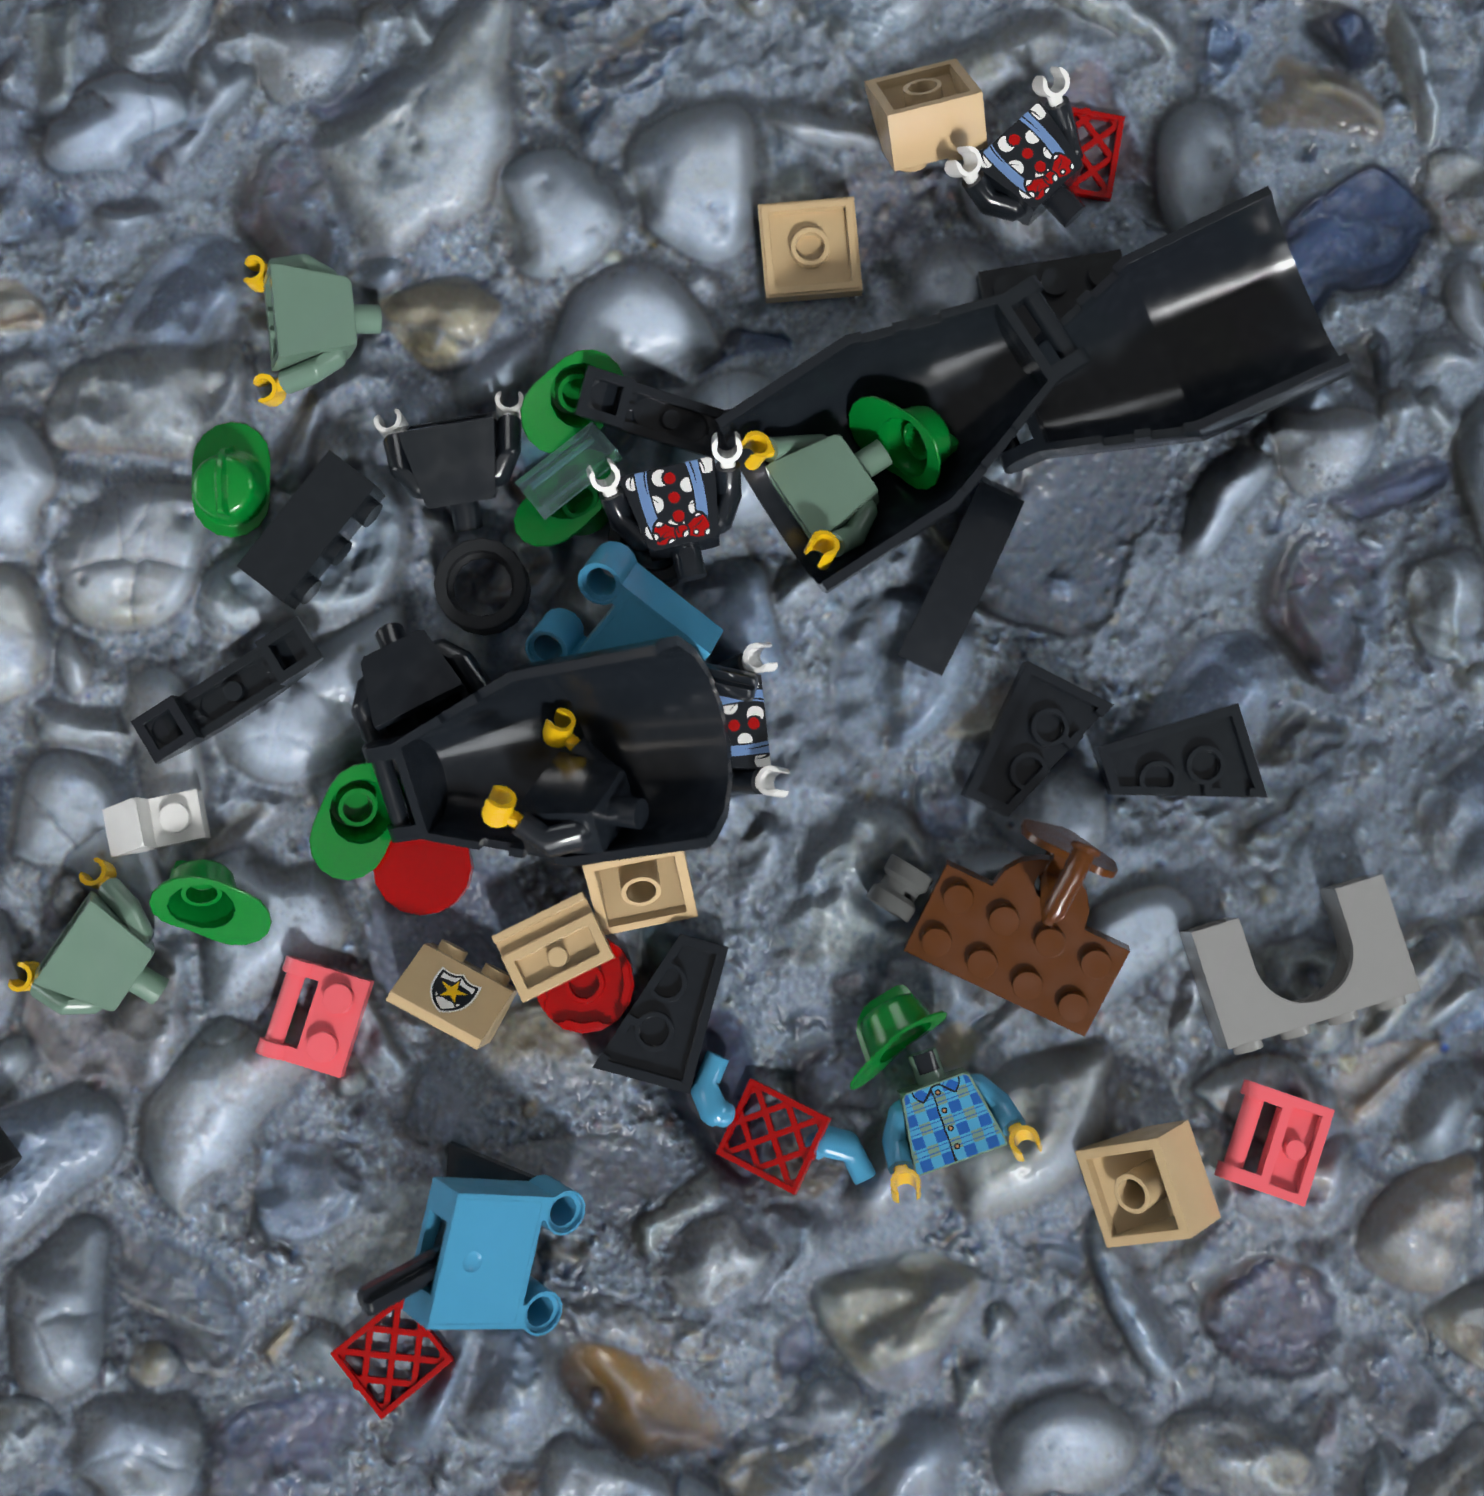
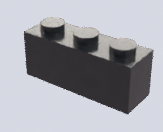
M329 450L237 564V567L295 610L300 603H308L317 594L322 584V581L319 579L331 564L333 566L338 565L348 555L352 547L350 540L360 527L366 528L375 521L383 508V504L380 502L385 495L374 483Z

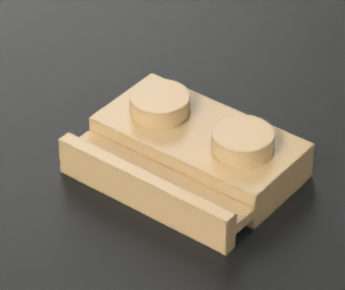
M580 892L491 936L523 1003L615 958L584 892Z

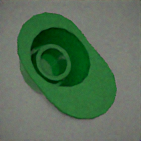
M593 349L577 350L556 363L525 394L520 410L522 428L528 440L540 451L553 455L571 453L584 445L604 427V425L574 415L587 365L624 376L619 365L610 356Z
M865 396L852 405L849 413V427L859 448L862 449L878 439L888 452L893 463L886 469L916 489L927 490L937 483L941 474V465L957 450L959 445L958 439L949 432L943 418L928 406L900 408L888 400L877 396Z
M224 423L216 425L204 433L195 446L192 459V502L194 511L203 526L217 535L232 538L247 535L259 527L268 514L271 459L268 445L258 431L247 424Z
M591 451L580 452L566 458L523 500L517 508L514 517L515 532L523 542L535 547L553 546L567 541L572 536L591 535L602 529L609 522L599 499L601 491L593 487L586 472L587 467L590 465L596 479L603 480L609 477L611 467L604 455Z
M372 763L355 764L338 774L327 789L312 824L309 837L311 856L319 869L332 878L353 880L364 877L378 866L391 841L387 828L391 821ZM399 781V784H400V787H401V790H402V793H403V796H404V799H405L404 787L402 786L401 782Z
M214 860L176 861L171 869L169 880L161 883L152 891L149 901L153 914L162 922L187 929L211 940L228 945H247L257 942L268 934L272 923L270 912L262 901L248 892L237 888L233 873L224 864Z
M903 984L896 985L870 1001L863 1008L857 1020L856 1035L866 1063L854 1076L850 1083V1089L855 1090L866 1084L907 1046L937 1027L946 1018V1011L931 1014L917 997L911 993L908 987Z

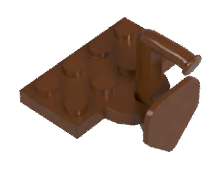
M1024 819L1021 825L1022 835L1033 844L1046 850L1045 854L1019 857L1005 865L993 881L947 859L904 945V951L1085 1037L1128 957L1130 948L1129 945L1086 925L1089 915V904L1086 886L1083 881L1088 871L1106 878H1114L1118 871L1117 865L1113 859L1067 828ZM1038 876L1040 878L1039 890L1035 886Z

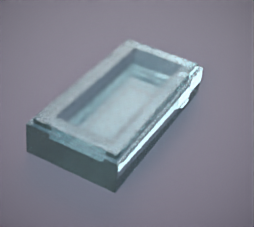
M591 422L515 481V484L545 520L591 484L586 472L589 465L594 472L595 478L598 479L611 468L606 458L612 459L615 464L623 458L599 428Z

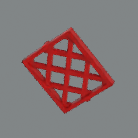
M1071 107L1074 117L1078 118L1076 122L1077 128L1079 129L1083 126L1092 140L1081 146L1083 153L1082 164L1087 171L1080 175L1069 189L1077 197L1110 202L1125 116L1092 111L1087 107L1083 109ZM1089 121L1108 122L1111 124V127L1098 134ZM1115 132L1111 152L1103 140ZM1097 145L1106 158L1093 166L1084 153ZM1110 164L1106 184L1098 171ZM1092 177L1101 190L1097 192L1081 189L1079 184Z
M750 1078L735 1110L734 1120L727 1127L716 1154L787 1192L797 1195L811 1162L817 1157L818 1145L826 1132L831 1118L754 1078ZM763 1092L783 1102L768 1107ZM756 1093L761 1110L745 1116V1106L751 1094ZM793 1107L814 1118L798 1123ZM786 1108L791 1126L775 1131L770 1114ZM763 1117L769 1134L753 1139L748 1122ZM817 1124L818 1131L811 1146L806 1147L801 1129ZM741 1125L746 1142L730 1147L729 1141L736 1126ZM794 1132L799 1150L783 1155L778 1138ZM771 1141L776 1158L761 1163L755 1146ZM749 1149L753 1164L734 1154ZM802 1156L803 1164L797 1177L791 1180L786 1162ZM779 1165L784 1181L766 1172L765 1169Z
M405 1299L378 1313L330 1353L352 1381L353 1388L359 1390L381 1420L455 1359L433 1330H426L418 1322L417 1329L399 1327L401 1309L403 1310ZM394 1310L392 1326L375 1325ZM374 1332L391 1334L389 1352L372 1350ZM366 1333L365 1349L349 1348L353 1342ZM398 1335L416 1337L414 1354L397 1353ZM423 1337L431 1340L440 1352L439 1357L421 1355ZM346 1355L364 1357L362 1374L355 1373L346 1361ZM371 1358L389 1359L387 1377L369 1375ZM396 1360L413 1362L411 1380L394 1378ZM420 1363L437 1364L418 1380ZM368 1383L386 1385L384 1402L376 1400L367 1388ZM393 1386L409 1387L391 1402Z

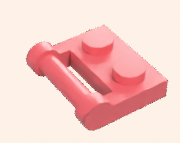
M286 955L282 971L286 972L279 996L266 1036L259 1038L255 1052L268 1058L283 1060L337 1078L344 1077L374 981L306 959ZM309 978L319 982L299 1044L295 1046L286 1043L285 1039L304 980Z
M1244 1079L1240 1093L1244 1094L1224 1161L1218 1160L1214 1175L1305 1207L1335 1110ZM1267 1102L1275 1105L1276 1110L1255 1173L1243 1169L1263 1104Z

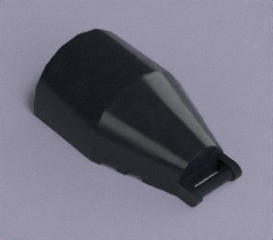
M1269 186L1123 256L1112 266L1113 272L1091 292L1087 289L1075 300L1077 304L1060 319V322L1078 349L1084 347L1092 361L1079 372L1055 386L1029 418L1027 425L1033 439L1020 444L1016 435L999 458L1004 472L1012 474L1046 459L1206 441L1351 375V361L1347 353L1340 356L1337 354L1302 282L1283 233ZM1040 331L1033 340L1052 366L1061 359L1043 332Z
M1036 275L1026 278L1000 295L943 309L938 314L911 321H908V319L892 323V326L861 334L860 331L845 335L715 419L728 450L734 448L736 444L735 431L740 434L741 441L748 432L760 431L768 437L824 434L830 437L834 434H840L852 452L856 453L860 448L856 444L849 427L851 407L862 397L877 396L888 400L900 408L912 406L930 407L943 418L949 432L958 439L959 445L957 450L941 465V474L937 483L927 490L916 489L887 469L872 477L871 479L878 489L880 502L877 504L878 514L867 538L861 546L839 557H835L827 570H821L817 566L823 555L820 556L817 551H810L808 554L804 553L809 538L771 484L765 468L770 462L764 460L758 469L749 470L744 463L754 452L748 448L742 449V454L736 460L740 463L741 473L794 556L822 592L829 593L954 512L1053 388L1079 372L1092 361L1084 347L1078 349L1041 292L1044 287ZM1025 305L1061 359L1052 366L1015 313V310Z
M678 635L518 665L406 735L375 740L361 747L366 763H372L391 821L387 828L394 843L422 839L480 850L485 846L509 851V856L525 858L527 855L554 859V864L572 867L709 848L718 839L728 818L732 791V760L724 707L712 674L694 646ZM557 708H566L574 714L576 724L573 733L580 740L585 737L616 766L621 767L626 773L632 797L644 798L648 803L649 816L646 825L642 829L622 827L607 850L599 854L569 853L557 857H549L543 853L526 852L523 840L511 833L513 827L508 824L502 828L490 827L482 818L485 800L489 798L491 789L495 785L506 786L516 794L515 810L557 753L570 752L566 746L561 748L551 747L543 740L542 731L545 720L549 719L557 726L554 722ZM393 759H395L413 817L409 815L392 762Z

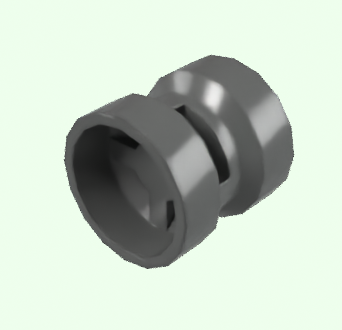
M891 854L884 866L885 875L882 881L872 885L866 898L908 923L915 912L914 901L919 894L927 892L934 880L918 868Z

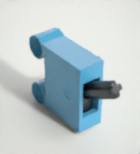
M609 541L601 544L582 567L578 575V587L587 600L600 605L612 603L614 605L588 637L584 636V627L575 613L563 608L551 609L543 616L528 636L525 643V652L531 662L678 635L694 646L703 661H705L713 651L724 630L637 563L634 553L628 546L620 542ZM601 568L608 570L614 577L606 575ZM705 662L712 674L719 696L746 702L753 701L758 687L756 674Z
M545 1174L538 1175L529 1181L433 1176L415 1257L361 1286L356 1295L359 1305L367 1316H375L405 1299L403 1311L426 1330L524 1329L530 1335H545L558 1324L562 1315V1302L555 1292L530 1276L540 1229L543 1226L553 1234L560 1236L574 1231L580 1225L585 1215L584 1199L577 1191L552 1176Z

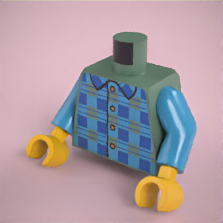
M936 1047L927 1048L908 1056L917 1083L897 1090L898 1100L888 1109L882 1136V1145L888 1171L892 1175L890 1179L891 1198L895 1203H899L897 1188L900 1185H912L915 1188L916 1199L918 1200L921 1197L920 1176L1008 1145L1005 1136L1009 1137L1012 1153L1020 1162L1025 1161L1021 1151L1017 1148L1020 1142L1024 1140L1034 1141L1037 1149L1040 1152L1042 1151L1043 1146L1038 1132L1033 1127L1026 1125V1121L1010 1096L983 1074H969L963 1067L945 1073Z

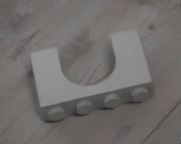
M1383 874L1364 875L1319 889L1335 936L1337 959L1334 970L1325 985L1305 998L1286 1000L1272 992L1263 983L1254 966L1239 918L1226 917L1179 932L1215 1046L1228 1050L1233 1049L1235 1055L1249 1053L1264 1047L1262 1039L1280 1034L1282 1040L1298 1038L1311 1033L1309 1026L1311 1024L1328 1020L1329 1025L1347 1023L1359 1018L1357 1010L1375 1005L1376 1011L1396 1008L1407 1003L1405 995L1421 991Z

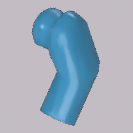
M707 1050L691 1086V1096L700 1119L705 1124L711 1127L718 1126L724 1128L729 1126L735 1117L734 1105L725 1100L719 1087L729 1059Z
M828 1125L818 1145L816 1159L819 1160L826 1157L843 1161L855 1185L873 1177L876 1171L858 1136L852 1131ZM818 1128L807 1136L806 1147L811 1146Z

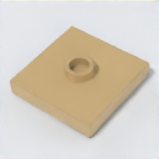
M854 196L758 204L766 304L862 296L863 287Z

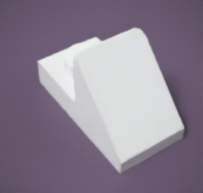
M200 789L150 799L134 797L102 809L111 858L211 838L203 792Z

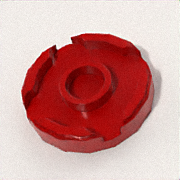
M422 839L394 843L391 840L384 857L373 872L375 884L387 902L402 912L423 916L440 913L459 902L470 886L474 864L470 848Z
M607 937L606 939L615 958L537 996V1001L547 1016L565 1030L582 1034L601 1031L619 1020L631 1004L635 987L632 964L623 949Z

